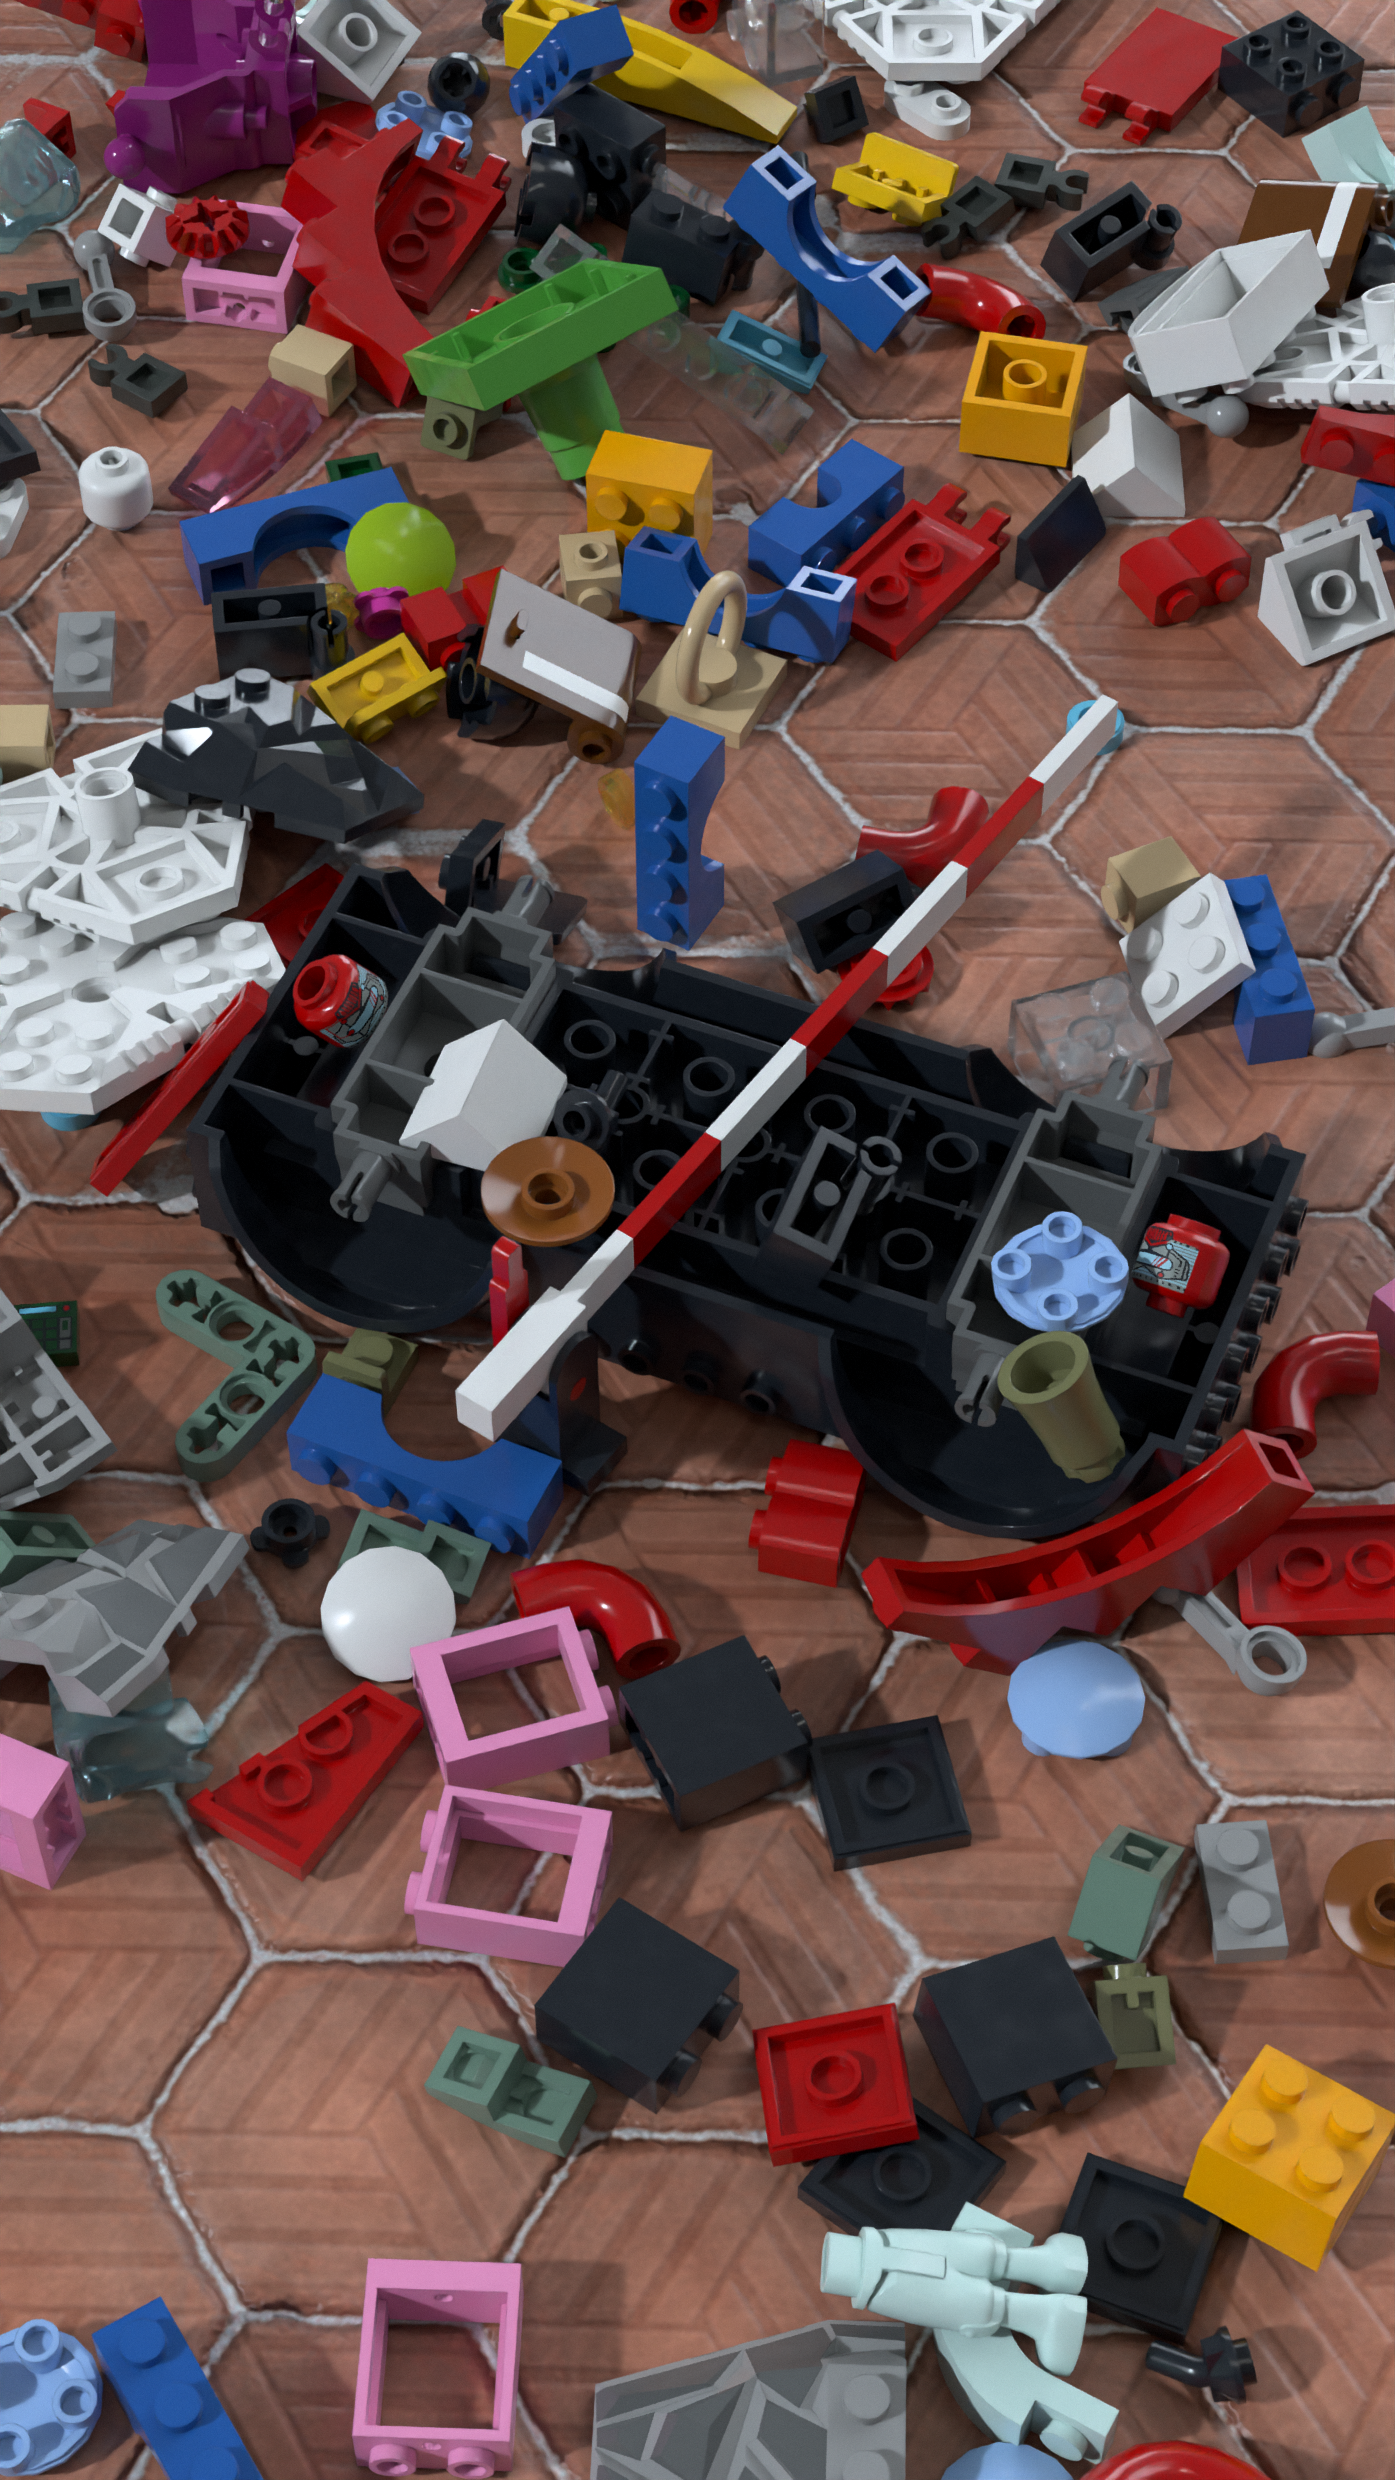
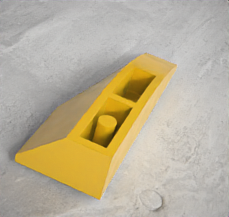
M515 0L503 14L505 65L520 69L559 21L600 8L572 0ZM622 15L621 18L634 55L621 70L590 82L622 101H630L661 110L667 114H675L705 123L711 127L723 128L750 136L756 140L774 144L778 143L797 117V107L749 75L698 47L664 31Z

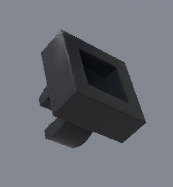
M845 75L804 93L806 103L803 104L808 124L814 127L818 142L829 143L869 125L856 76Z

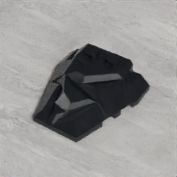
M256 668L241 669L235 673V676L215 684L201 685L194 692L170 701L163 712L162 734L146 740L128 768V771L133 776L136 788L170 803L188 807L192 804L193 800L202 796L223 800L222 815L241 819L244 816V806L258 812L269 811L275 813V828L342 844L351 842L424 808V794L360 742L356 741L339 724L303 697L294 687L270 678L268 672Z

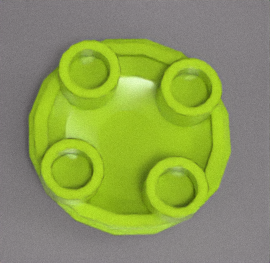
M407 502L385 503L366 512L350 531L345 549L347 572L359 593L379 587L390 589L395 586L407 589L409 597L440 586L446 591L450 586L456 567L454 542L444 523L429 510Z

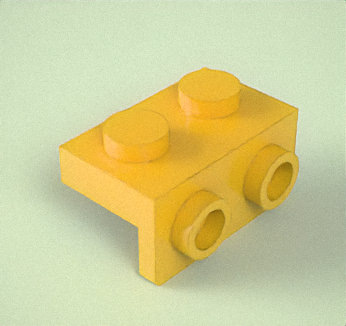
M872 132L866 135L860 161L836 168L831 188L847 194L848 202L853 205L867 209H875L878 206L893 212L892 219L896 222L908 226H921L923 222L942 216L940 205L953 194L959 166L954 162L882 134Z
M403 632L310 683L306 693L316 707L339 724L356 741L363 739L365 744H370L387 734L394 727L393 721L407 713L412 718H417L436 706L440 701L438 694L448 675L442 667L430 672Z

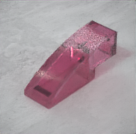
M269 376L243 411L231 405L168 487L170 494L207 514L228 509L250 495L276 474L303 447L322 424L323 420L312 398Z

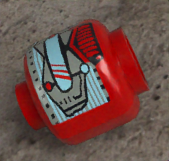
M332 954L309 963L302 969L293 987L294 1010L297 1020L305 1028L339 1048H352L371 1038L388 1007V992L383 980L345 955Z
M1174 1214L1169 1215L1167 1223L1159 1222L1149 1226L1131 1274V1279L1136 1287L1149 1293L1145 1306L1184 1319L1187 1307L1195 1309L1210 1307L1216 1299L1230 1258L1228 1248L1218 1241L1221 1231Z

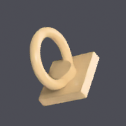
M725 570L715 574L705 584L692 606L685 626L636 698V716L664 725L672 715L724 736L725 745L738 750L741 749L787 677L786 659L740 645L747 613V591L745 583L739 574L734 571ZM724 599V613L719 636L707 634L711 621Z

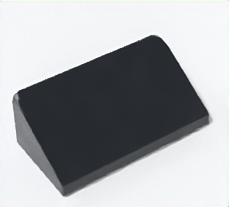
M1077 475L1017 536L1015 579L1043 592L1050 593L1105 536V522L1084 477Z

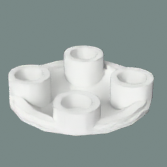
M397 1546L368 1549L347 1560L328 1582L320 1607L323 1636L334 1657L355 1675L378 1682L408 1680L412 1678L410 1648L450 1638L456 1623L454 1593L442 1570L421 1553Z

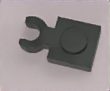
M1007 152L994 186L1013 197L1014 205L1019 207L1044 209L1046 201L1056 202L1063 209L1080 211L1083 194L1088 192L1089 173L1076 169L1058 172L1056 171V161Z
M976 175L940 205L942 217L933 218L923 225L921 229L923 245L929 248L937 240L942 239L939 242L942 257L946 260L954 257L961 250L962 241L969 236L979 243L1015 213L1013 197Z
M79 278L26 284L27 294L23 295L9 291H0V334L13 333L27 325H32L33 335L63 333L68 330L86 328Z
M108 344L106 346L108 364L100 363L95 359L88 361L92 382L102 387H111L113 399L153 419L188 390L185 372L147 353H143L134 361L128 358L127 351L123 347L116 344Z

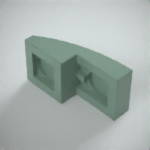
M361 1508L337 1571L347 1560L368 1549L390 1546L401 1547L421 1553L442 1570L454 1593L455 1603L468 1604L491 1543L429 1519L424 1532Z
M457 2026L424 2084L429 2095L469 2118L516 2140L564 2158L598 2097L590 2080L527 2061L521 2045L461 2026Z

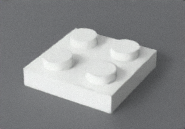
M1210 872L1119 941L1147 1029L1162 1040L1256 972L1226 884Z

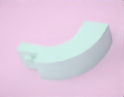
M1367 106L1301 138L1309 158L1322 181L1383 183L1387 187L1388 194H1392L1395 199V157L1383 142ZM1395 216L1392 225L1385 227L1386 229L1395 228Z
M966 2202L951 2231L959 2232L972 2228L986 2231L1000 2237L1007 2247H1033L1034 2235L969 2202ZM1000 2280L991 2284L1004 2288L1007 2292L1017 2293L1022 2283ZM999 2327L992 2335L982 2338H968L960 2335V2332L933 2328L935 2351L946 2384L967 2417L995 2443L1004 2442L1019 2446V2444L1025 2442L1031 2430L1040 2435L1041 2441L1048 2449L1065 2459L1079 2461L1084 2458L1095 2465L1104 2460L1114 2441L1120 2410L1040 2369L1022 2352L1013 2338L1011 2330L1008 2328Z

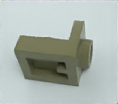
M427 396L420 440L421 445L462 460L472 457L477 430L480 426L501 417L504 402L487 411Z
M357 1328L342 1354L333 1351L328 1352L322 1362L323 1373L382 1394L384 1418H386L419 1361L418 1345L382 1332Z
M1146 1963L1102 1966L1104 1980L1085 1983L1087 1998L1092 1997L1094 2014L1118 2058L1115 2069L1175 2065L1176 2055L1167 1975L1147 1977Z

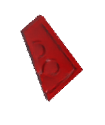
M364 1681L300 1724L296 1736L266 1756L259 1752L239 1765L238 1775L212 1792L206 1787L187 1800L188 1815L303 1882L424 1728L423 1712L370 1682Z

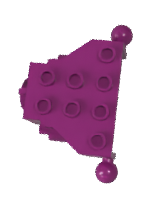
M138 0L140 10L143 13L149 65L144 87L130 86L126 90L124 98L115 105L114 117L117 138L107 145L104 152V163L107 170L113 176L123 179L125 186L140 192L147 193L149 186H152L164 193H183L236 169L252 170L266 164H293L297 131L317 115V63L315 59H310L299 52L296 8H294L296 0H283V3L280 4L272 3L269 0Z

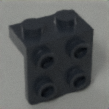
M482 819L467 836L463 835L458 846L451 854H445L439 871L438 885L440 889L446 890L444 905L458 916L462 917L468 907L491 914L496 911H502L515 889V882L499 879L506 823ZM530 886L528 893H530L533 886ZM554 891V900L545 910L536 928L552 932L553 946L562 944L585 915L588 902L586 898Z

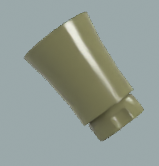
M1067 1331L1046 1332L1024 1341L1006 1357L998 1373L997 1382L999 1390L1025 1418L1043 1443L1053 1462L1062 1467L1069 1479L1079 1478L1085 1481V1483L1099 1481L1112 1474L1116 1463L1125 1456V1443L1120 1436L1119 1424L1108 1406L1095 1376L1089 1351L1084 1340L1078 1335Z

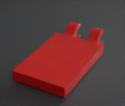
M1157 7L1084 81L1081 100L1087 102L1088 106L1079 116L1078 122L1097 129L1113 110L1125 114L1126 118L1132 120L1130 127L1123 133L1122 139L1140 146L1147 141L1150 134L1157 127L1171 132L1218 82L1222 46L1238 39V37Z
M449 135L442 138L430 160L417 155L414 156L375 210L374 230L380 258L394 289L407 307L428 316L507 206L505 194L512 183L510 177L503 175L510 165V160L493 153L487 156L474 179L463 175L462 173L467 166V160L459 157V154L463 151L465 142Z
M950 482L945 484L927 505L912 498L833 572L857 579L850 636L897 662L1000 563V553L1011 541V536L1002 532V529L1010 523L1011 516L995 507H991L970 530L963 527L961 524L967 518V512L957 506L967 497V492Z
M1395 1504L1299 1508L1235 1568L1239 1621L1248 1630L1258 1626L1270 1625L1285 1629L1294 1636L1395 1633Z

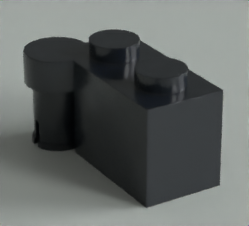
M1130 181L1056 229L1040 266L1074 303L1133 263L1148 271H1156L1163 268L1173 253L1175 247L1174 237L1181 227L1182 215L1174 206L1159 204L1156 210L1153 208L1150 211L1148 221H1146L1145 218L1152 202L1133 181Z
M654 187L631 215L621 262L661 268L668 285L680 286L689 293L690 297L714 307L727 291L731 274L735 276L731 290L743 291L751 287L756 260L763 255L765 248L750 234L742 230L734 219L728 222L721 216L708 213L673 194L665 193Z
M325 583L211 593L213 628L220 681L235 676L237 671L246 668L264 670L270 674V678L311 674L315 681L356 659L353 647L348 644V620L346 615L331 609L332 624H329Z
M877 849L772 903L793 954L816 974H819L874 946L924 891L907 879L905 871L900 865Z
M820 1126L797 1161L750 1267L811 1296L833 1265L855 1214L864 1215L875 1211L889 1192L890 1177L898 1170L896 1166L900 1165L902 1161L901 1152L897 1145L888 1138L881 1136L871 1137L863 1143V1148L860 1149L859 1154L856 1156L857 1143Z

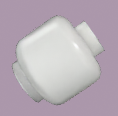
M112 446L92 453L82 462L78 472L83 510L93 523L109 530H128L141 522L150 513L153 505L150 473L147 462L140 454L127 448Z

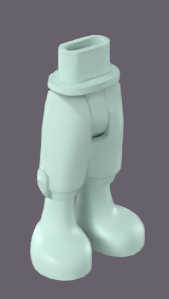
M862 2227L858 2236L834 2232L826 2233L822 2249L820 2289L822 2293L851 2297L852 2307L863 2310L867 2305V2310L915 2325L960 2332V2335L968 2338L987 2337L996 2332L999 2327L1024 2333L1035 2340V2353L1040 2368L1053 2376L1068 2377L1074 2370L1079 2357L1086 2323L1087 2298L1078 2296L1087 2277L1088 2256L1082 2237L1062 2232L1050 2236L1044 2245L1007 2247L1000 2237L975 2228L959 2232L900 2228L876 2230L874 2227ZM1000 2280L1027 2283L1036 2286L1039 2294L1007 2292L1004 2288L993 2286L991 2283L999 2282Z

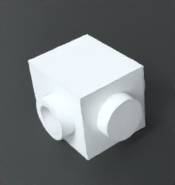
M119 184L97 231L121 246L118 251L121 256L140 266L146 267L149 260L170 267L177 251L169 245L166 239L165 217L174 214L175 204H177L178 200L152 186H149L145 194Z

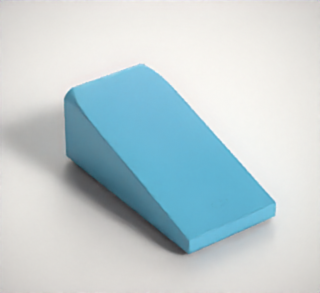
M732 309L714 342L705 367L721 374L809 394L828 355L820 352L814 358L804 357L800 352L799 341Z

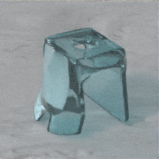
M22 118L7 120L4 122L3 127H0V254H12L29 235L44 223L56 222L68 216L74 211L80 195L81 182L77 166L28 120Z
M164 1643L162 1647L167 1655L166 1643ZM169 1664L157 1679L115 1717L68 1712L52 1680L48 1682L54 1745L59 1758L70 1762L76 1792L87 1805L110 1800L121 1793L166 1782L197 1784L206 1781L211 1775L214 1767L212 1764L191 1759L187 1754L189 1750L207 1747L209 1737L199 1716L187 1698L173 1699Z

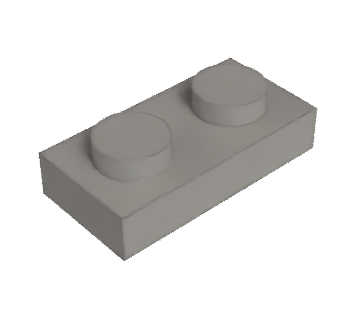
M115 611L59 613L53 681L55 709L113 707L118 630Z
M1267 1821L1196 1824L1194 1843L1214 1963L1226 1964L1285 1960L1289 1943Z

